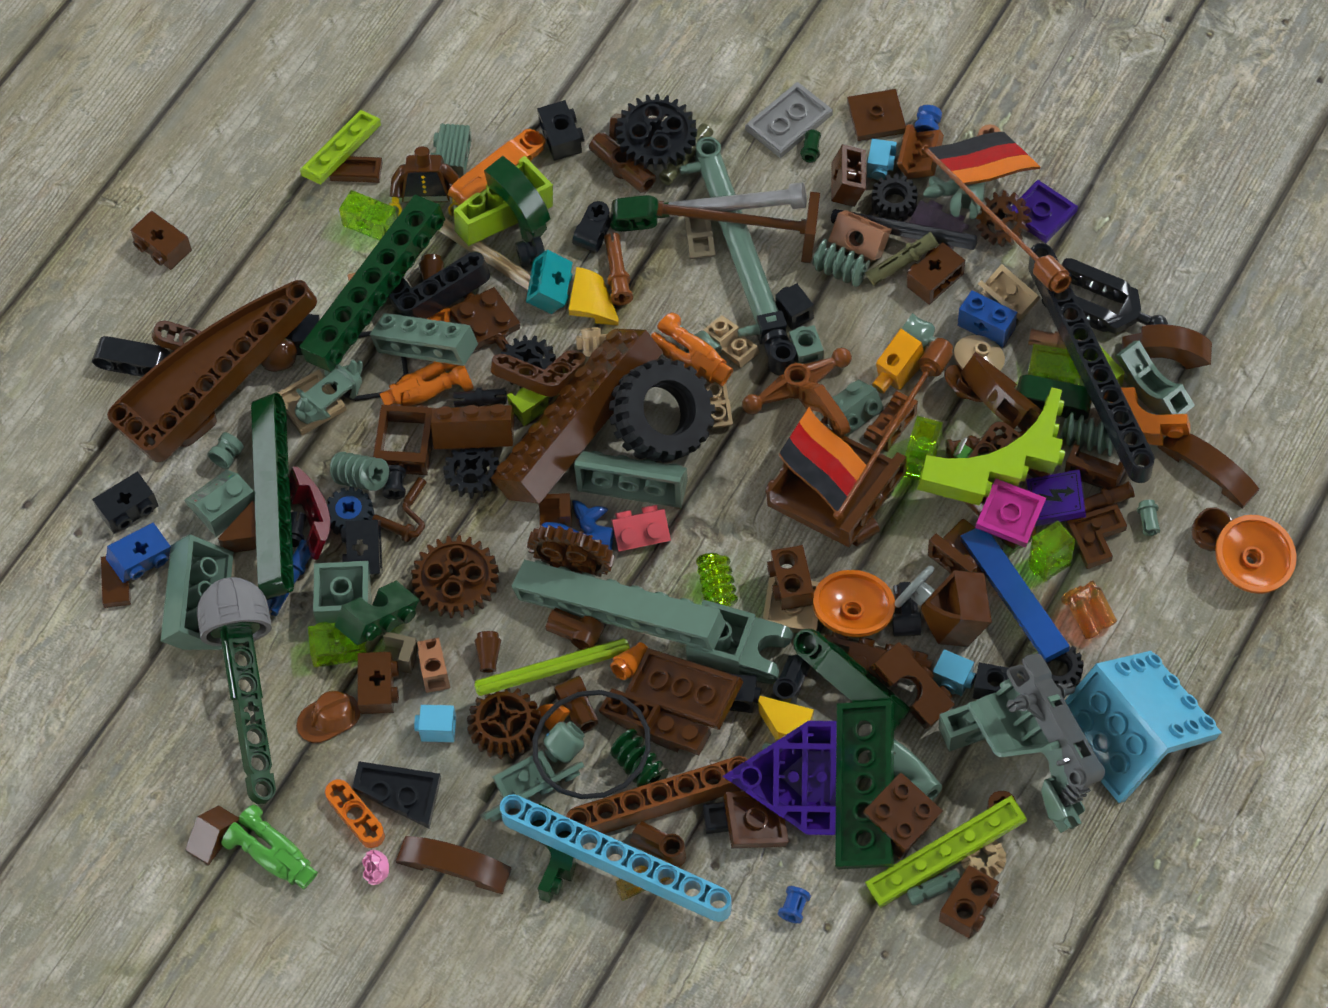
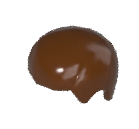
M284 339L260 364L264 369L271 372L286 370L295 363L298 353L297 348L292 341Z
M1217 507L1206 508L1198 514L1193 522L1192 539L1200 548L1210 552L1215 551L1220 532L1232 521V518L1226 511Z

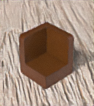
M570 493L547 494L539 504L540 526L545 522H555L572 528Z

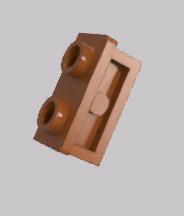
M912 124L906 126L905 134L902 136L900 154L897 156V165L907 179L935 176L937 164L927 154H922L921 148L924 145H929L930 147L941 146L944 138L941 130L917 132Z

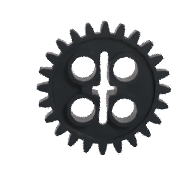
M656 94L654 100H651L649 95H646V101L644 102L636 98V106L628 103V111L622 110L621 118L617 119L616 135L617 144H620V152H626L627 160L634 157V165L644 162V169H647L649 164H653L654 170H657L658 164H662L666 170L667 163L669 162L677 166V158L685 161V153L691 154L692 146L696 145V120L692 119V111L686 112V104L678 107V99H675L672 103L669 102V95H666L664 100H660L659 94ZM671 127H676V128H678V129L672 130V129H669V128H671ZM641 134V135H644V136H642V137H636L635 135ZM657 146H665V148L659 149Z

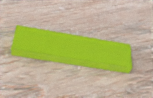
M360 110L300 169L301 176L321 185L381 126L380 118Z

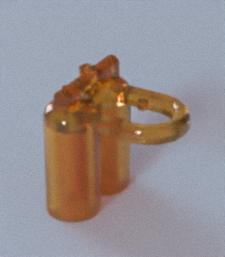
M1089 581L1084 587L1079 586L1071 589L1061 597L1062 604L1069 605L1085 639L1096 637L1102 632V629L1108 628L1117 622L1102 589L1096 586L1094 581Z

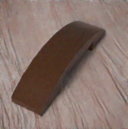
M1191 433L1180 438L1166 436L1163 439V446H1157V448L1178 463L1183 459L1222 487L1221 494L1242 509L1260 489L1229 457Z
M405 836L396 859L397 864L421 871L424 868L475 882L476 887L503 894L512 870L510 866L474 850L444 841L415 836Z

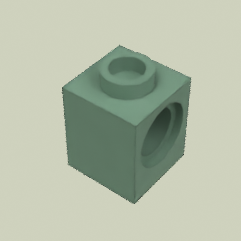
M815 325L802 326L789 331V341L796 348V363L806 364L824 359V350Z

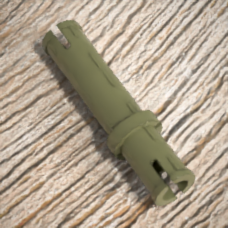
M705 123L700 124L697 129V137H695L696 144L701 138L713 135V130L709 125ZM696 145L692 146L691 154L685 153V161L677 158V166L672 165L670 162L667 165V169L660 172L658 177L661 182L666 185L673 183L680 174L679 167L688 164L695 156Z
M930 231L911 244L909 242L906 244V248L865 272L871 284L875 286L914 260L916 262L919 261L922 255L938 247L939 244Z

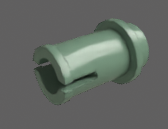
M1143 500L1137 508L1138 514L1141 515L1143 534L1146 536H1153L1161 531L1157 517L1159 507L1155 504L1154 500Z

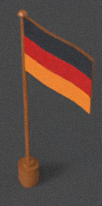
M994 132L953 144L930 147L929 145L922 146V154H927L1035 261L1033 274L1050 291L1061 293L1068 288L1071 283L1069 272L1051 255L1039 258L966 186L992 181L1022 171L1040 169V166L1005 132Z
M936 338L929 343L918 361V365L923 372L921 378L867 465L846 442L827 428L814 415L810 407H808L779 452V456L788 468L813 488L832 508L835 519L840 520L844 517V510L927 376L937 377L942 374L953 355V346L948 340Z

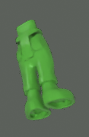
M255 804L249 806L240 814V824L254 831L259 838H262L272 848L268 849L237 822H233L226 831L221 842L222 846L229 850L236 848L238 845L242 846V850L249 853L268 872L288 881L291 885L296 883L303 890L306 889L315 879L318 872L310 866L311 862L304 857L300 849L292 841L271 827L268 822L262 821L263 811Z

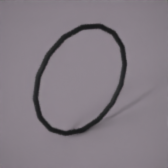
M604 690L581 691L556 702L540 719L533 736V761L542 779L557 792L581 800L605 798L626 788L643 771L651 750L650 727L641 710L624 696ZM603 695L620 700L636 712L645 729V751L638 768L624 783L605 792L580 794L562 789L546 776L538 759V738L545 721L561 705L578 697Z

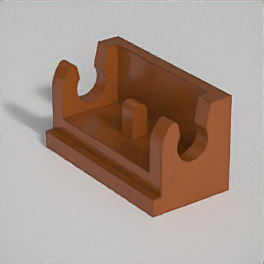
M896 391L893 394L894 397L891 398L889 404L872 425L867 427L863 438L877 446L880 444L908 399V396ZM913 399L883 447L885 451H889L917 415L918 401L916 399Z

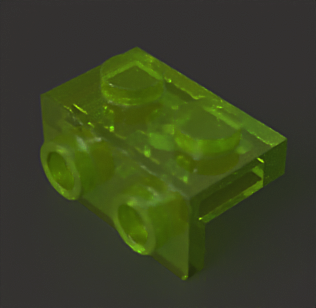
M1033 344L1028 375L1080 385L1081 378L1067 349Z

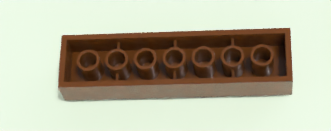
M616 328L611 330L606 335V340L602 345L591 353V358L587 363L576 371L573 380L561 389L558 398L544 410V415L539 421L529 428L528 434L524 439L513 447V452L498 465L497 471L491 479L508 500L540 504L609 417L612 416L613 411L609 410V403L615 399L612 396V392L616 386L620 385L619 380L624 375L630 373V370L649 361L657 360L663 353L647 330Z

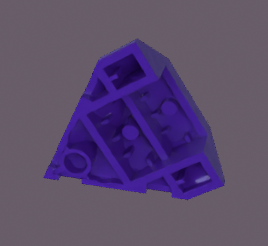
M807 721L729 771L723 777L805 834L835 835L837 721Z

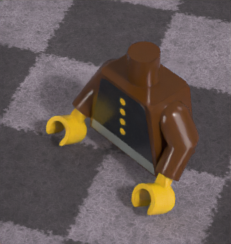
M424 146L416 148L414 151L415 155H408L406 157V164L400 165L391 178L390 197H392V202L387 206L388 216L392 206L398 207V216L402 212L399 198H402V202H409L414 195H418L433 202H450L448 191L459 179L458 174L448 164L444 163L441 155H430L429 149ZM453 199L448 207V212L451 216L454 215L453 205L459 206Z

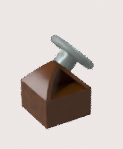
M929 565L901 593L894 604L896 607H901L911 598L921 606L925 620L938 644L968 647L992 623L984 573L954 570L934 590L925 582L935 571L934 566Z

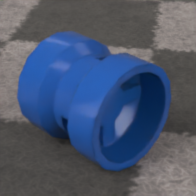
M933 105L920 106L917 112L918 120L914 125L916 131L939 130L938 124L941 122L942 111Z

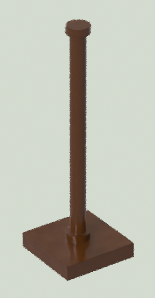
M810 192L806 219H801V221L664 204V201H659L657 216L667 214L800 231V234L804 235L801 262L811 263L820 193Z

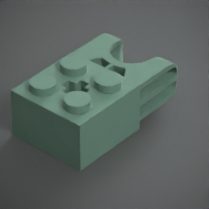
M703 599L701 605L709 604L717 607L726 624L714 651L686 645L687 661L730 674L755 676L759 682L774 684L778 680L779 669L774 662L763 658L760 652L767 647H787L793 638L790 628L758 618L753 613Z

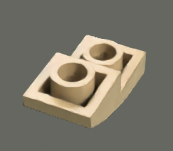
M721 315L707 326L704 331L722 346L721 352L727 358L742 368L760 353L759 348L746 337H739L737 332L739 327Z
M706 380L707 383L704 386L707 391L711 390L713 397L710 398V403L715 404V413L711 414L710 417L715 420L713 428L733 426L727 385L720 386L716 382L710 383Z

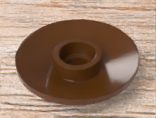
M958 365L948 366L944 376L949 386L955 391V394L962 399L982 402L960 373L962 369Z

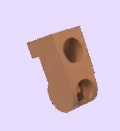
M439 637L418 641V655L426 693L449 689L450 683Z

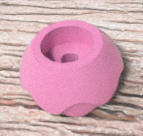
M378 850L366 852V856L362 859V864L365 867L363 877L368 881V884L378 885L388 877V859Z

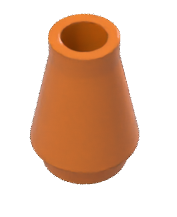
M638 642L635 646L615 656L610 665L615 676L621 680L632 678L648 647L644 643Z

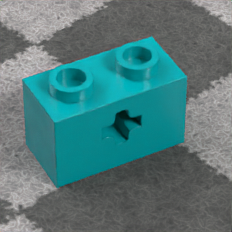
M546 250L536 257L533 261L526 303L549 314H553L558 309L563 308L569 298L567 291L573 276L571 273L573 262L550 250Z

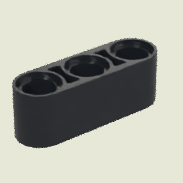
M103 336L99 339L92 363L103 370L143 377L171 353L166 348L158 345Z

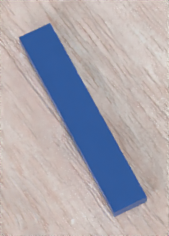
M977 528L961 535V542L1045 662L1070 650L1069 644L993 536Z

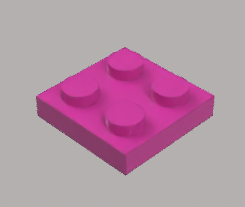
M995 478L975 528L1026 548L1046 498Z

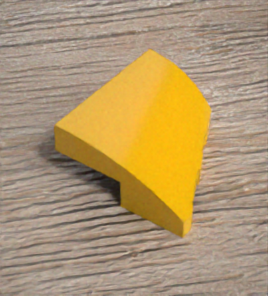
M576 267L569 304V315L595 318L596 324L618 326L619 318L610 300L603 277L591 270Z

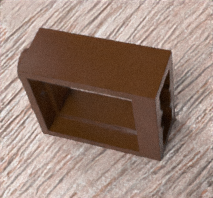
M395 403L381 405L373 457L382 458L387 462L388 466L399 465L404 467L406 474L428 476L433 444L431 427L433 408L424 405L416 407L402 406ZM388 422L424 424L420 453L384 451Z

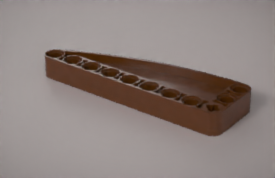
M296 280L228 314L184 343L128 389L108 410L107 416L109 421L152 461H165L315 308L317 297L305 281Z

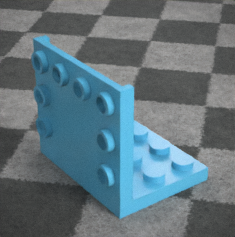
M1152 651L1096 663L1077 685L1075 692L1065 700L1099 762L1104 766L1105 775L1101 783L1118 803L1125 802L1168 753L1216 740L1222 733L1216 726L1214 719L1199 707L1197 700L1186 692L1180 685L1179 679L1167 670L1162 664L1161 658Z

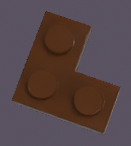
M1117 503L1088 512L1084 518L1066 521V526L1086 569L1111 562L1113 555L1106 543L1105 537L1124 532L1127 529V524Z

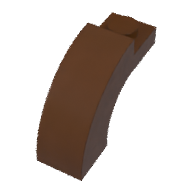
M1166 324L1142 326L1141 333L1122 337V350L1133 341L1140 340L1150 359H1171L1179 362L1186 369L1211 365L1212 342L1206 336L1189 328Z

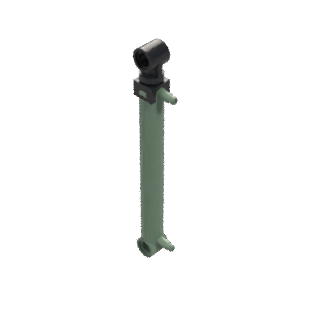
M712 137L701 138L696 144L695 162L680 166V173L690 174L701 171L710 198L736 195L721 156V144ZM742 210L725 211L743 214ZM719 221L756 323L755 325L738 329V336L748 337L757 335L760 345H764L767 353L769 370L773 374L780 376L789 365L794 364L796 357V348L789 341L786 333L787 323L782 310L778 311L747 225Z

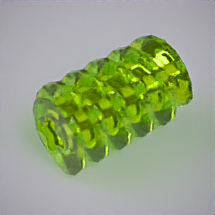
M706 553L696 559V564L698 566V574L700 575L699 581L702 585L703 599L731 607L738 602V597L734 594L736 587L732 585L734 577L730 575L733 570L731 566H728L731 562L729 557L721 556L717 553Z

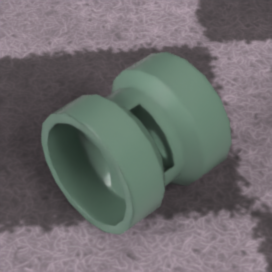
M223 432L218 438L217 446H213L207 455L219 467L229 469L234 462L233 458L241 453L244 445L235 436Z

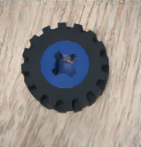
M344 487L341 488L340 493L335 491L333 498L329 497L327 499L330 529H333L336 535L339 533L341 535V528L346 527L345 521L372 520L375 515L371 499L367 493L363 494L362 489L358 488L355 491L354 487H349V490H345Z

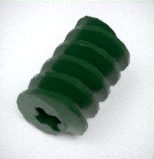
M635 728L629 729L619 736L610 749V754L614 759H617V763L620 767H623L627 775H631L638 768L645 751V745L641 746L644 741L641 736L635 738L637 734ZM655 753L648 755L643 771L632 781L637 783V787L666 779L668 776V769L660 771L663 763L661 761L654 762L657 757Z

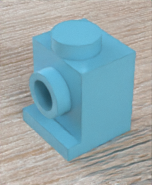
M872 139L867 162V178L879 180L882 177L885 180L888 170L893 171L897 142Z

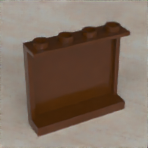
M824 416L821 422L828 428V418ZM846 436L840 437L867 465L875 451ZM897 452L891 459L879 454L844 510V517L840 520L834 518V511L825 500L794 474L785 463L781 467L780 474L775 480L772 479L766 487L767 506L850 548L906 474V456Z

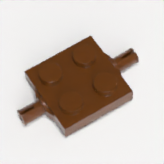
M495 287L476 295L470 292L464 296L465 300L450 307V314L457 324L471 326L478 342L475 350L485 345L497 344L502 352H506L505 345L509 343L505 338L520 329L519 320Z

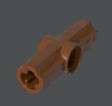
M599 132L593 137L589 144V150L612 168V173L615 177L626 180L640 193H646L652 188L656 181V176L651 171L644 169V165L641 163L634 165V157L627 160L626 152L621 153L620 145L605 132Z

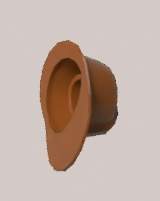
M339 691L325 692L317 701L301 711L296 725L298 733L304 740L311 743H321L353 727L359 720L360 710L358 702L354 697Z

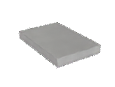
M796 82L745 125V130L779 158H782L805 138L806 131L810 129L815 130L833 115V109L800 83Z

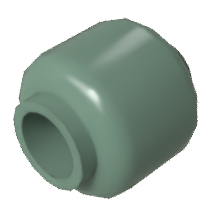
M570 721L568 723L559 722L543 738L546 747L544 753L555 763L558 760L568 763L584 748L583 738L585 735L574 723Z

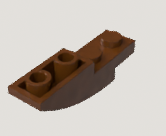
M977 352L972 355L960 372L965 381L980 400L1004 423L1013 429L1018 427L1021 430L1027 431L1037 421L1042 409L1015 389L1017 383Z
M613 688L610 690L611 693L624 696L641 710L650 727V741L677 753L681 749L699 756L712 734L709 727L662 711L658 704ZM606 697L599 709L600 714L627 730L635 728L637 731L636 735L645 739V729L636 712L622 701Z

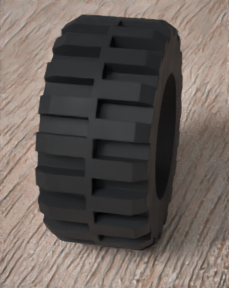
M666 358L658 361L652 360L630 370V373L624 375L619 380L620 385L614 388L612 396L615 399L609 403V410L613 411L614 414L609 417L610 424H615L617 431L613 432L615 437L623 439L622 447L626 451L633 449L635 451L633 456L636 458H646L656 463L659 461L662 463L671 462L696 451L701 447L700 443L705 442L710 434L707 430L713 428L715 421L713 418H710L711 414L715 413V404L710 403V398L713 397L711 390H706L704 386L707 383L703 376L698 378L695 375L697 370L692 366L684 368V362L679 360L671 362L670 359ZM653 387L668 391L679 405L680 423L675 433L671 435L657 432L651 427L645 417L644 399L648 390Z

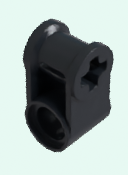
M595 201L587 207L581 222L574 231L573 245L596 253L600 250L604 236L611 227L609 207L606 203Z

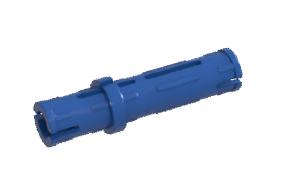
M306 540L300 541L293 554L294 584L298 577L306 571L305 565L311 557L309 547L306 546ZM289 593L267 600L269 612L270 610L272 611V616L278 615Z

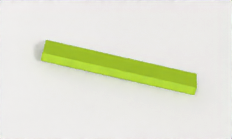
M1011 795L894 864V867H889L867 880L865 884L878 906L882 908L907 893L909 889L921 885L1027 822V818Z

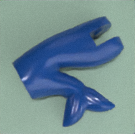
M573 500L572 505L580 527L584 532L583 534L592 535L593 540H602L601 544L608 545V549L612 550L613 528L596 524V521L608 511V508L603 506L588 508L584 503ZM545 522L541 524V526L545 528H548V525H551L555 529H557L558 526H561L564 530H568V528H571L564 524L555 522Z

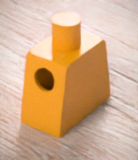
M900 329L876 362L878 377L874 380L872 386L882 394L890 386L901 390L920 369L918 361L924 353L922 342L903 329Z

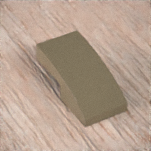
M684 217L690 259L715 257L711 220Z

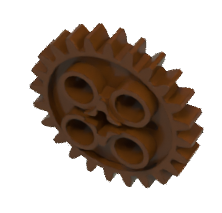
M548 525V528L540 526L539 529L534 528L533 532L531 531L527 542L529 553L534 554L533 558L541 559L542 562L548 563L552 567H566L572 572L579 574L589 573L601 577L602 574L607 575L608 572H611L615 555H612L613 550H609L608 545L601 544L602 540H593L592 535L583 534L582 531L574 532L572 528L564 530L561 526H558L557 529L551 525Z
M458 535L456 541L453 542L450 536H447L446 543L444 544L439 539H436L437 547L435 548L428 544V554L420 552L421 561H414L415 570H411L412 586L415 589V596L420 598L421 605L425 606L428 604L429 612H433L438 608L440 617H442L445 611H448L450 618H453L455 612H459L461 618H464L465 610H469L473 615L475 614V606L484 609L483 599L491 602L490 592L496 593V583H499L498 565H496L495 556H490V549L488 547L482 549L481 541L473 545L471 537L462 542L461 535ZM455 558H463L459 562L452 561ZM437 573L442 574L438 578L431 577L432 575ZM474 575L480 576L478 579L475 580L469 579L471 576ZM452 591L459 592L455 596L448 595Z

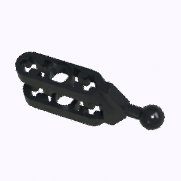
M1066 258L1061 265L1069 272L1072 284L1115 302L1123 303L1117 315L1107 308L1076 296L1091 328L1117 334L1137 322L1144 325H1168V321L1163 315L1149 316L1141 312L1138 289L1131 287L1125 280L1072 258Z

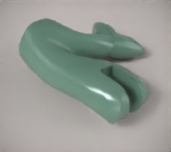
M935 176L930 177V186L924 191V197L937 198L953 195L950 201V211L954 217H959L961 208L969 209L970 219L977 217L981 207L952 179L945 182ZM985 182L966 185L983 202Z
M894 739V776L897 777L900 773L904 774L933 801L942 790L941 783L920 759ZM869 751L867 755L869 760H871L872 752Z

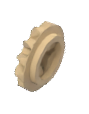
M993 841L983 847L985 854L991 855L988 857L986 866H984L981 858H976V856H979L980 850L961 860L965 871L970 865L989 877L994 878L1005 867L1006 852L1001 843Z

